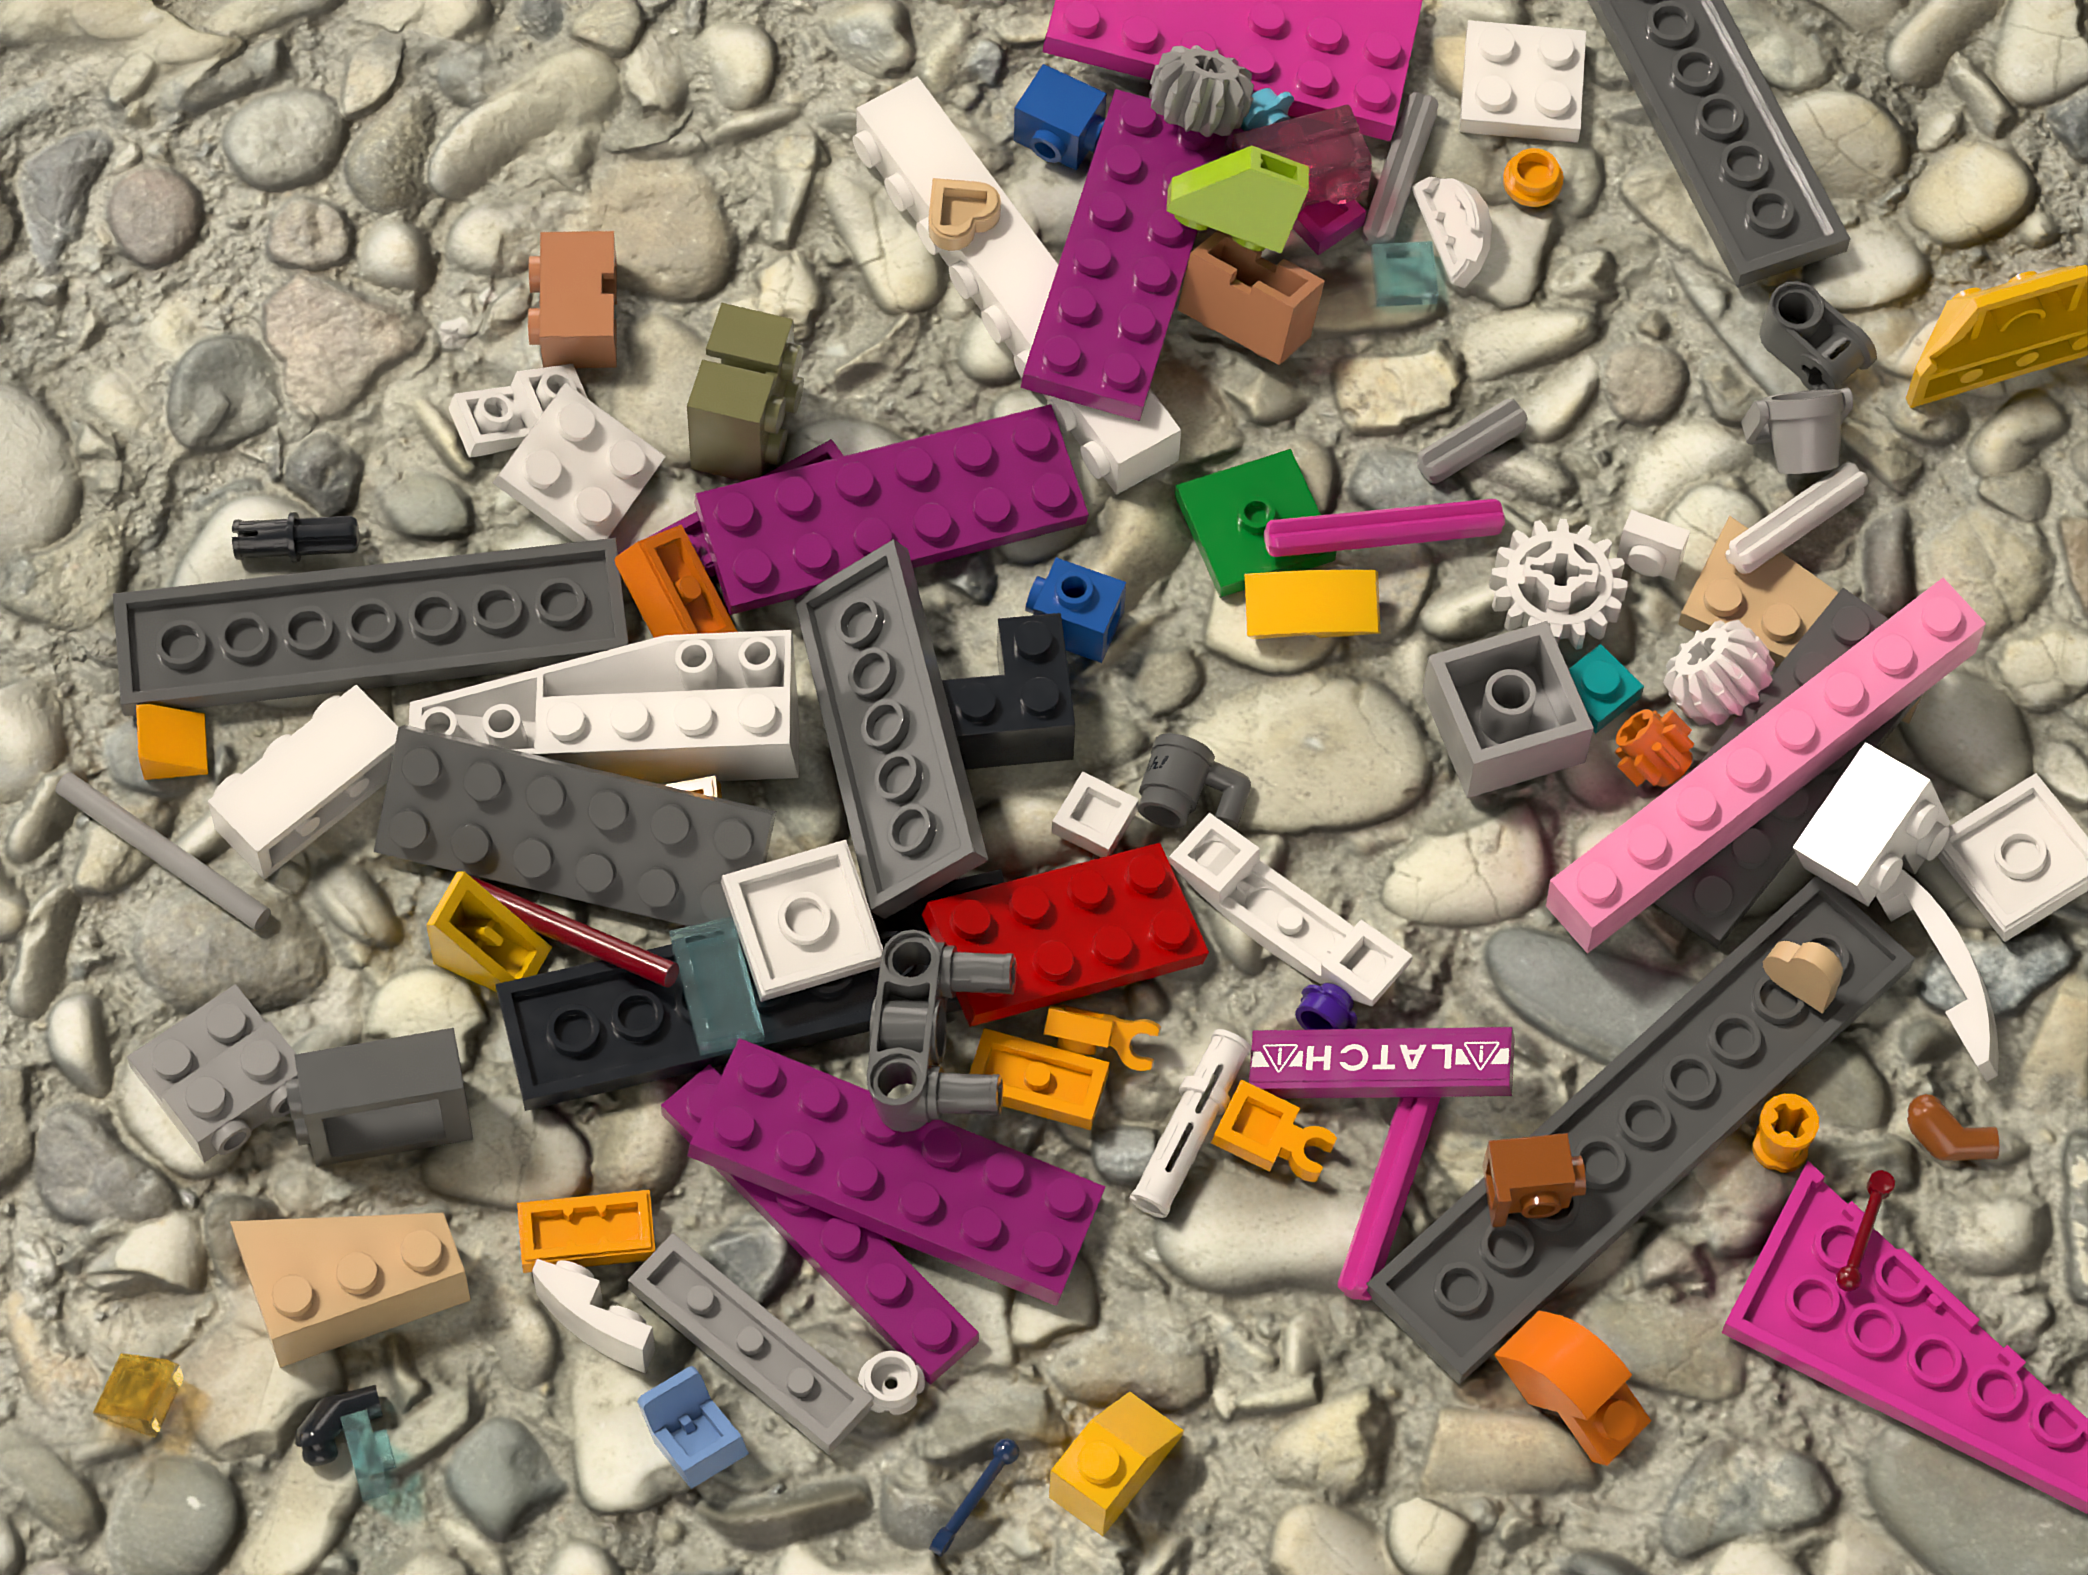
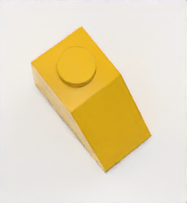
M1128 1392L1092 1418L1051 1469L1049 1498L1103 1537L1180 1440L1184 1430L1133 1393Z

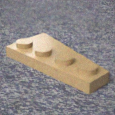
M1729 515L1681 612L1678 625L1694 632L1696 630L1704 632L1714 622L1719 620L1725 624L1730 621L1739 620L1762 640L1769 649V655L1775 662L1774 666L1778 667L1838 592L1782 552L1766 561L1751 573H1739L1733 564L1728 563L1725 553L1729 550L1730 541L1748 530V528ZM1922 696L1901 721L1910 724Z

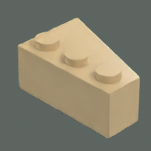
M444 1213L230 1221L240 1256L280 1368L471 1301L465 1270Z

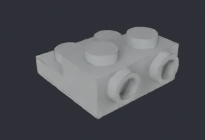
M236 984L127 1056L130 1068L204 1163L218 1153L226 1155L241 1147L250 1137L252 1130L272 1116L279 1118L289 1114L290 1109L285 1081L298 1079L294 1056L296 1053L272 1022L268 1021L266 1023Z

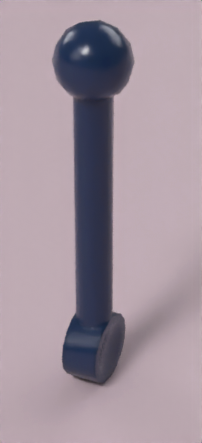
M1005 1438L995 1444L993 1448L994 1458L946 1526L942 1527L936 1534L929 1547L930 1551L940 1557L947 1552L956 1533L1002 1468L1018 1459L1019 1447L1014 1440Z

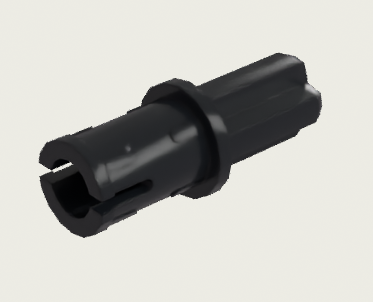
M290 512L288 519L249 521L236 519L232 524V532L238 534V537H232V548L236 560L289 556L292 562H300L302 555L354 553L358 550L360 543L359 525L357 519L352 516L299 518L297 512Z

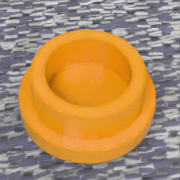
M1529 148L1519 152L1507 163L1503 174V186L1507 194L1517 203L1530 207L1544 206L1554 201L1562 190L1564 180L1562 168L1556 158L1548 151L1539 148Z

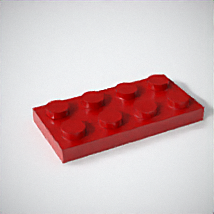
M1161 843L928 902L922 913L929 933L935 942H946L948 945L956 946L958 952L1014 953L1017 968L1016 985L1013 995L956 992L969 1027L1202 965L1209 954Z

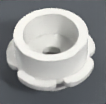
M884 1351L875 1355L863 1365L858 1377L860 1386L873 1397L874 1405L870 1409L877 1413H882L885 1410L890 1411L892 1415L907 1413L917 1404L916 1396L923 1392L925 1386V1378L921 1368L915 1365L909 1356L898 1351ZM889 1379H894L898 1385L894 1389H888L885 1386V1382Z

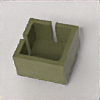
M721 302L706 347V355L720 358L721 364L702 359L687 403L691 469L739 481H747L767 474L770 464H780L787 440V429L782 428L786 412L793 414L797 412L804 386V378L797 376L802 360L803 347L794 344L793 319Z

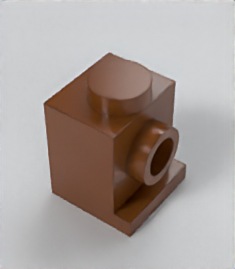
M1568 1133L1488 1141L1482 1168L1492 1227L1505 1226L1508 1213L1521 1212L1527 1218H1544L1554 1215L1561 1208H1569L1572 1196L1586 1194V1175L1583 1159L1581 1156H1571Z

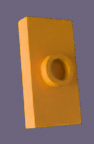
M650 1190L517 1203L523 1273L532 1272L537 1259L554 1265L560 1260H565L583 1267L646 1261L655 1252Z

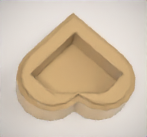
M933 178L928 230L929 237L936 246L948 251L963 249L973 241L975 233L986 232L998 223L1001 215V200L999 193L994 187L977 181Z
M1790 941L1778 942L1763 961V968L1773 982L1822 1014L1835 998L1843 975L1842 964L1834 952L1815 942L1803 943L1801 946Z

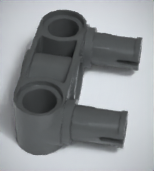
M917 930L902 931L885 944L881 955L877 995L871 1011L870 1053L867 1069V1087L883 1124L892 1130L908 1132L915 1131L927 1122L930 1123L932 1119L940 1120L943 1113L1001 1115L1003 1080L1000 1074L944 1073V1069L940 1064L943 1061L946 1047L948 998H954L956 992L1013 995L1016 985L1017 968L1014 953L958 952L956 946L948 945L946 942H935L934 938ZM924 964L929 966L919 976H902L906 969L913 965ZM910 1084L915 1086L914 1090L903 1098L893 1099L887 1097L891 1090L899 1085Z

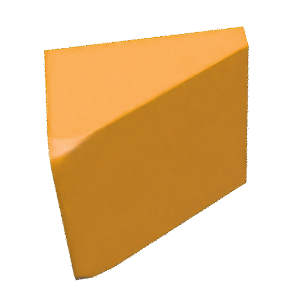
M151 704L136 705L138 757L144 780L208 774L205 714Z

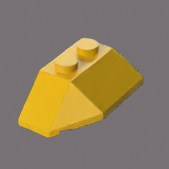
M2088 266L2059 267L2039 274L2035 271H2028L2013 277L2005 284L1984 290L1977 287L1969 288L1956 294L1952 299L1947 300L1915 367L1906 395L1909 407L1913 408L2088 356Z

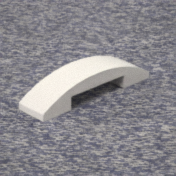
M1211 813L1200 822L1169 856V863L1206 901L1246 935L1270 953L1321 985L1323 983H1332L1341 987L1357 1002L1373 1006L1412 962L1413 955L1362 919L1354 927L1260 861V848Z
M1901 869L1898 878L1891 888L1884 893L1878 891L1876 898L1891 922L1914 909L1967 1000L1945 1013L1985 1081L1988 1082L1998 1076L1999 1050L1994 1013L1983 979L1959 932L1947 914L1914 878Z

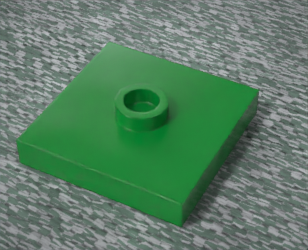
M1291 449L1190 480L1175 487V498L1220 598L1245 590V574L1305 571L1336 560L1337 551L1281 557L1270 556L1267 552L1264 530L1270 520L1321 515Z

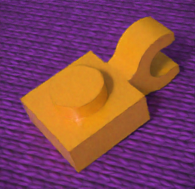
M1057 1003L1048 1009L1044 1035L1058 1037L1057 1048L1085 1055H1095L1096 1046L1105 1048L1111 1046L1118 1052L1121 1061L1127 1067L1137 1071H1147L1152 1069L1154 1059L1137 1055L1131 1046L1132 1038L1141 1033L1148 1034L1149 1036H1159L1161 1026L1148 1019L1123 1020L1115 1015Z

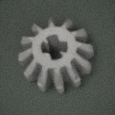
M1198 45L1192 46L1191 49L1184 46H1174L1170 52L1162 54L1159 65H1156L1150 81L1152 87L1149 97L1152 99L1151 108L1157 114L1164 115V121L1168 124H1177L1184 127L1185 132L1197 131L1205 137L1211 136L1212 133L1228 136L1232 133L1233 129L1241 128L1244 117L1249 113L1253 101L1251 95L1254 88L1251 82L1252 73L1246 68L1238 66L1239 62L1235 58H1226L1220 55L1218 50L1211 52L1202 49Z

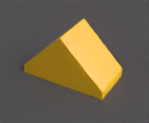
M465 871L456 873L426 924L433 964L497 992L495 984L537 975L552 949L551 945L531 930Z

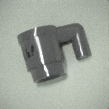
M1161 734L1155 738L1151 757L1139 789L1141 799L1138 805V812L1145 819L1159 826L1167 828L1184 827L1189 814L1196 810L1205 784L1223 792L1215 817L1233 830H1236L1251 790V781L1244 773L1214 761L1215 756L1212 750L1205 744L1180 734Z

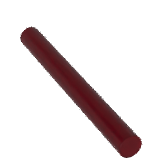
M472 877L535 932L666 988L671 987L678 977L679 965L675 962Z

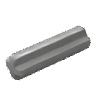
M1503 400L1421 450L1416 462L1419 471L1430 483L1443 481L1523 432L1528 420L1525 411L1516 400Z

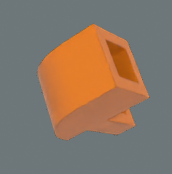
M1539 1310L1494 1354L1527 1403L1558 1412L1592 1462L1608 1466L1652 1421L1626 1384V1381L1632 1376L1626 1365L1601 1339L1572 1319Z

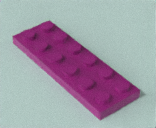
M1115 89L1027 359L1020 388L1140 421L1185 277L1190 253L1193 251L1199 231L1183 225L1175 218L1174 214L1166 212L1168 187L1172 177L1221 158L1228 136L1212 133L1211 136L1205 137L1197 131L1185 132L1184 127L1165 122L1164 115L1157 114L1151 108L1152 99Z
M1051 404L695 493L694 500L729 615L795 599L893 539L908 549L912 567L916 568L1084 525L1089 516Z
M741 1038L738 1039L690 1142L687 1154L690 1158L1054 1306L1058 1305L1106 1187L943 1120L932 1119L930 1123L927 1122L915 1131L900 1132L892 1130L883 1124L869 1090Z

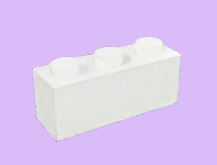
M357 685L341 697H330L317 708L312 719L292 735L285 734L277 738L266 749L262 759L243 774L235 773L227 777L217 787L213 797L208 800L215 830L265 880L388 782L398 726Z

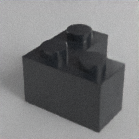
M1061 613L998 618L997 660L999 675L942 680L965 770L1073 760L1075 718Z

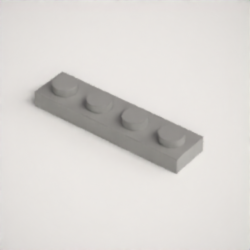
M674 1233L628 1279L629 1290L828 1455L869 1413L870 1408L874 1405L873 1397Z

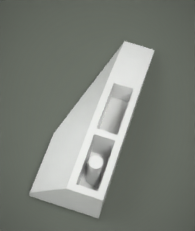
M791 630L664 635L410 702L409 726L653 783H678L716 776L718 781L799 778V709L793 635Z

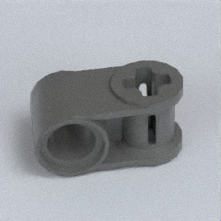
M1798 281L1786 282L1777 287L1772 293L1760 326L1759 335L1761 343L1768 352L1775 355L1795 373L1809 390L1842 389V383L1857 369H1868L1877 360L1875 345L1863 329L1847 320L1812 286ZM1788 316L1795 318L1796 320L1800 321L1801 324L1789 323L1782 317Z

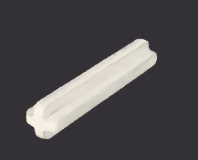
M1855 463L1842 464L1731 540L1729 550L1725 553L1728 563L1733 564L1739 573H1751L1862 496L1865 491L1864 487L1869 482L1866 473L1859 471Z

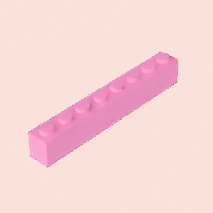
M1944 578L1940 579L1553 877L1549 884L1546 907L1588 954L1975 654L1986 625L1985 621Z

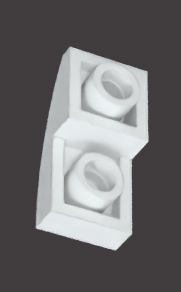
M567 364L517 371L511 386L454 394L448 409L469 458L518 448L565 383L587 398L574 365Z
M537 1259L532 1270L536 1295L554 1317L580 1340L595 1350L625 1366L646 1373L655 1352L652 1326L647 1325L646 1320L641 1315L621 1306H610L608 1311L602 1309L603 1300L600 1280L594 1279V1275L585 1267L565 1260H560L554 1265Z

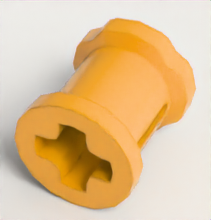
M1786 1093L1774 1096L1764 1105L1752 1143L1753 1154L1764 1168L1788 1173L1797 1170L1806 1162L1808 1149L1819 1129V1116L1815 1107L1807 1099L1797 1094Z

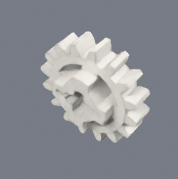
M1560 519L1556 531L1549 532L1541 520L1535 521L1532 537L1530 538L1518 530L1513 532L1510 548L1500 547L1497 551L1496 568H1492L1489 588L1495 590L1492 603L1493 610L1500 612L1508 611L1504 625L1505 629L1511 631L1521 625L1528 627L1548 621L1557 645L1559 646L1560 639L1568 638L1576 650L1582 649L1586 632L1598 640L1602 639L1605 635L1607 623H1617L1622 608L1621 602L1625 599L1628 581L1620 579L1625 564L1623 558L1608 559L1612 542L1609 539H1605L1596 544L1590 541L1592 527L1588 525L1581 528L1578 534L1570 533L1567 519Z

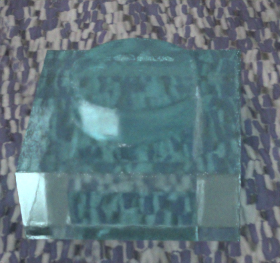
M367 1409L340 1417L363 1501L388 1495L389 1490L384 1471L397 1467L387 1430L372 1431Z

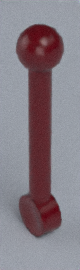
M1877 1170L1873 1172L1867 1182L1866 1188L1870 1197L1847 1265L1840 1268L1836 1273V1283L1843 1291H1854L1862 1283V1275L1859 1268L1883 1199L1889 1197L1895 1187L1894 1177L1887 1171Z

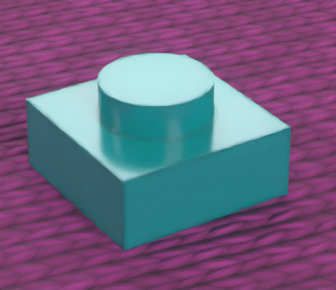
M1601 644L1568 669L1594 727L1593 732L1595 734L1642 696L1644 685Z

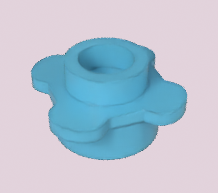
M1264 88L1251 95L1253 101L1249 113L1244 117L1241 125L1245 134L1241 137L1239 143L1243 148L1251 145L1255 146L1259 141L1263 144L1272 143L1286 132L1290 125V117L1287 115L1288 109L1294 101V97L1290 92H1283L1277 96L1272 89Z

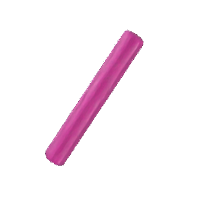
M1484 499L1270 520L1264 530V541L1270 556L1281 557L1494 536L1501 533L1502 527L1505 525V515L1499 500Z
M1441 1097L1399 1098L1337 1283L1338 1288L1344 1292V1295L1351 1299L1364 1301L1372 1299L1366 1291L1368 1288L1366 1284L1385 1267Z

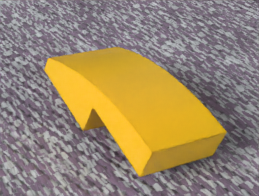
M1306 570L1245 574L1247 636L1251 639L1305 635L1329 638L1381 634L1377 570Z

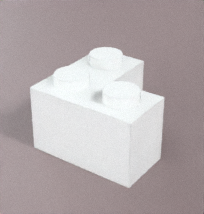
M1865 742L1795 843L1793 849L1804 869L1869 906L1878 891L1884 893L1891 888L1898 878L1902 867L1916 874L1925 859L1932 861L1937 857L1948 839V826L1951 822L1930 779Z

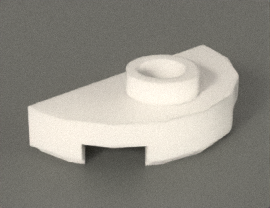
M1428 177L1412 185L1411 189L1451 283L1465 288L1480 272L1490 250L1492 223L1488 205L1475 188L1459 180Z

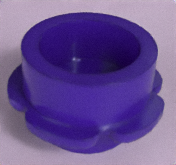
M1323 983L1321 986L1308 985L1303 988L1301 992L1303 997L1295 1011V1016L1304 1030L1354 1029L1356 1027L1358 1019L1352 1010L1354 1002L1344 989L1332 983Z

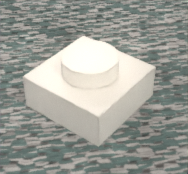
M1631 510L1623 528L1616 558H1623L1624 563L1642 575L1651 577L1662 576L1674 581L1683 561L1690 530Z
M1082 771L1052 821V833L1100 857L1112 855L1138 811L1139 799Z

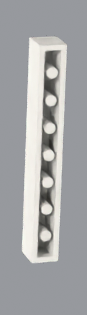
M917 76L856 108L857 134L853 136L855 150L865 166L868 168L875 166L883 176L887 194L894 206L899 211L907 209L916 221L918 235L928 252L932 255L939 253L949 266V275L958 293L964 299L971 297L980 308L983 324L991 338L996 343L1005 342L1014 355L1016 369L1022 378L1058 264ZM933 178L977 181L994 187L999 193L1001 200V215L998 223L986 232L975 233L973 241L963 249L948 251L936 246L930 239L928 230ZM1151 389L1149 390L1140 421L1043 394L1047 400V405H1052L1060 431L1062 433L1070 431L1080 444L1081 456L1090 473L1097 479L1104 477L1116 495L1179 461L1181 429Z

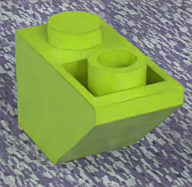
M1251 145L1172 177L1168 187L1166 212L1174 214L1180 223L1192 229L1207 230L1210 227L1229 234L1237 244L1253 251H1264L1267 248L1282 253L1309 190V166Z

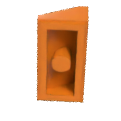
M682 524L640 540L615 557V565L653 638L664 635L738 632Z

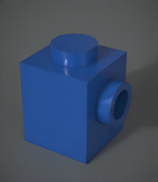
M1043 64L1014 108V141L1032 149L1038 157L1047 162H1059L1077 170L1089 151L1095 153L1106 119L1107 93Z
M1056 557L1047 578L1036 577L1027 598L1025 611L1033 615L1061 613L1066 651L1102 663L1124 614L1126 582Z

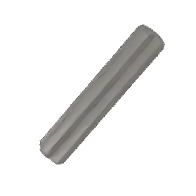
M1413 92L1407 97L1363 226L1362 240L1368 246H1376L1382 250L1393 246L1412 190L1411 186L1414 184L1437 116L1439 104L1432 95Z

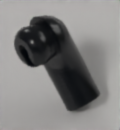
M376 1384L325 1397L316 1403L296 1430L295 1444L297 1447L302 1448V1459L306 1464L315 1467L333 1462L338 1456L335 1438L344 1427L383 1417Z

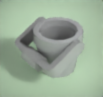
M1850 388L1839 390L1823 389L1777 394L1765 397L1761 401H1755L1741 421L1746 442L1748 444L1772 442L1779 473L1800 474L1838 468L1840 466L1841 424L1853 408V395Z

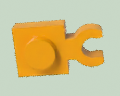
M1241 1080L1214 1133L1211 1144L1269 1172L1277 1156L1288 1160L1291 1170L1299 1178L1310 1182H1317L1323 1166L1317 1162L1310 1161L1305 1156L1304 1149L1309 1146H1316L1323 1151L1331 1153L1337 1137L1324 1127L1309 1126L1302 1129L1294 1125L1300 1107Z

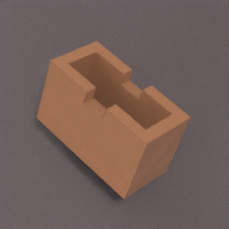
M1217 230L1190 253L1177 310L1197 320L1205 327L1215 330L1245 346L1258 356L1267 358L1280 365L1311 337L1325 280L1286 259L1281 260L1275 265L1261 257L1262 251L1244 248L1237 244L1231 235Z
M614 231L541 232L540 256H529L530 293H540V308L528 309L529 345H540L543 368L573 364L574 368H617V322L614 319V305H617V257Z

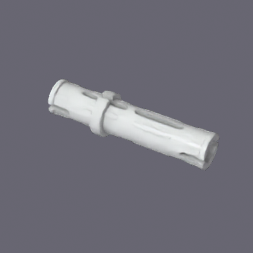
M1216 1029L1193 1076L1185 1077L1181 1083L1179 1094L1182 1098L1162 1137L1159 1139L1157 1147L1136 1189L1133 1190L1129 1197L1132 1204L1143 1212L1159 1218L1167 1217L1170 1212V1206L1191 1165L1194 1163L1197 1153L1216 1116L1225 1113L1231 1101L1228 1092L1241 1065L1252 1049L1250 1044L1239 1035L1227 1030ZM1215 1075L1216 1079L1197 1114L1195 1109L1210 1079ZM1185 1132L1187 1136L1169 1172H1167L1165 1168Z

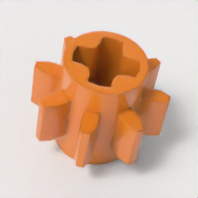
M1646 709L1635 713L1621 726L1617 733L1616 743L1619 748L1615 750V754L1621 759L1617 767L1637 787L1646 779L1653 786L1665 787L1674 783L1685 774L1692 763L1693 754L1689 749L1694 746V743L1688 737L1692 729L1672 709L1663 717L1656 710L1652 712Z

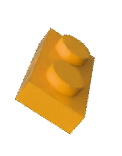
M984 1028L969 1074H1000L1003 1080V1107L1091 1130L1109 1074L1110 1062Z

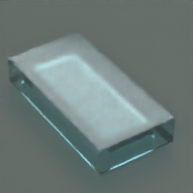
M733 917L669 931L670 942L675 961L679 965V977L700 1056L735 1048L739 1038L750 1043L764 1041V1031Z

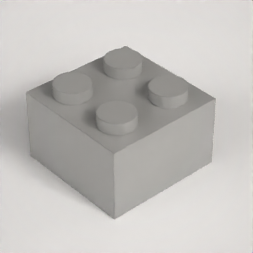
M1548 621L1428 656L1422 692L1467 798L1586 762L1594 727Z

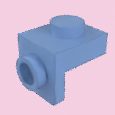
M694 1366L684 1369L638 1398L637 1403L654 1444L691 1489L749 1454L742 1436L712 1401L701 1374Z

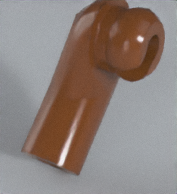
M1919 1095L1909 1104L1907 1110L1908 1127L1934 1158L1941 1161L1998 1159L2000 1144L1996 1127L1963 1128L1939 1098L1933 1095Z

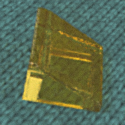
M121 1353L93 1411L94 1416L156 1438L184 1379L179 1364L167 1359Z

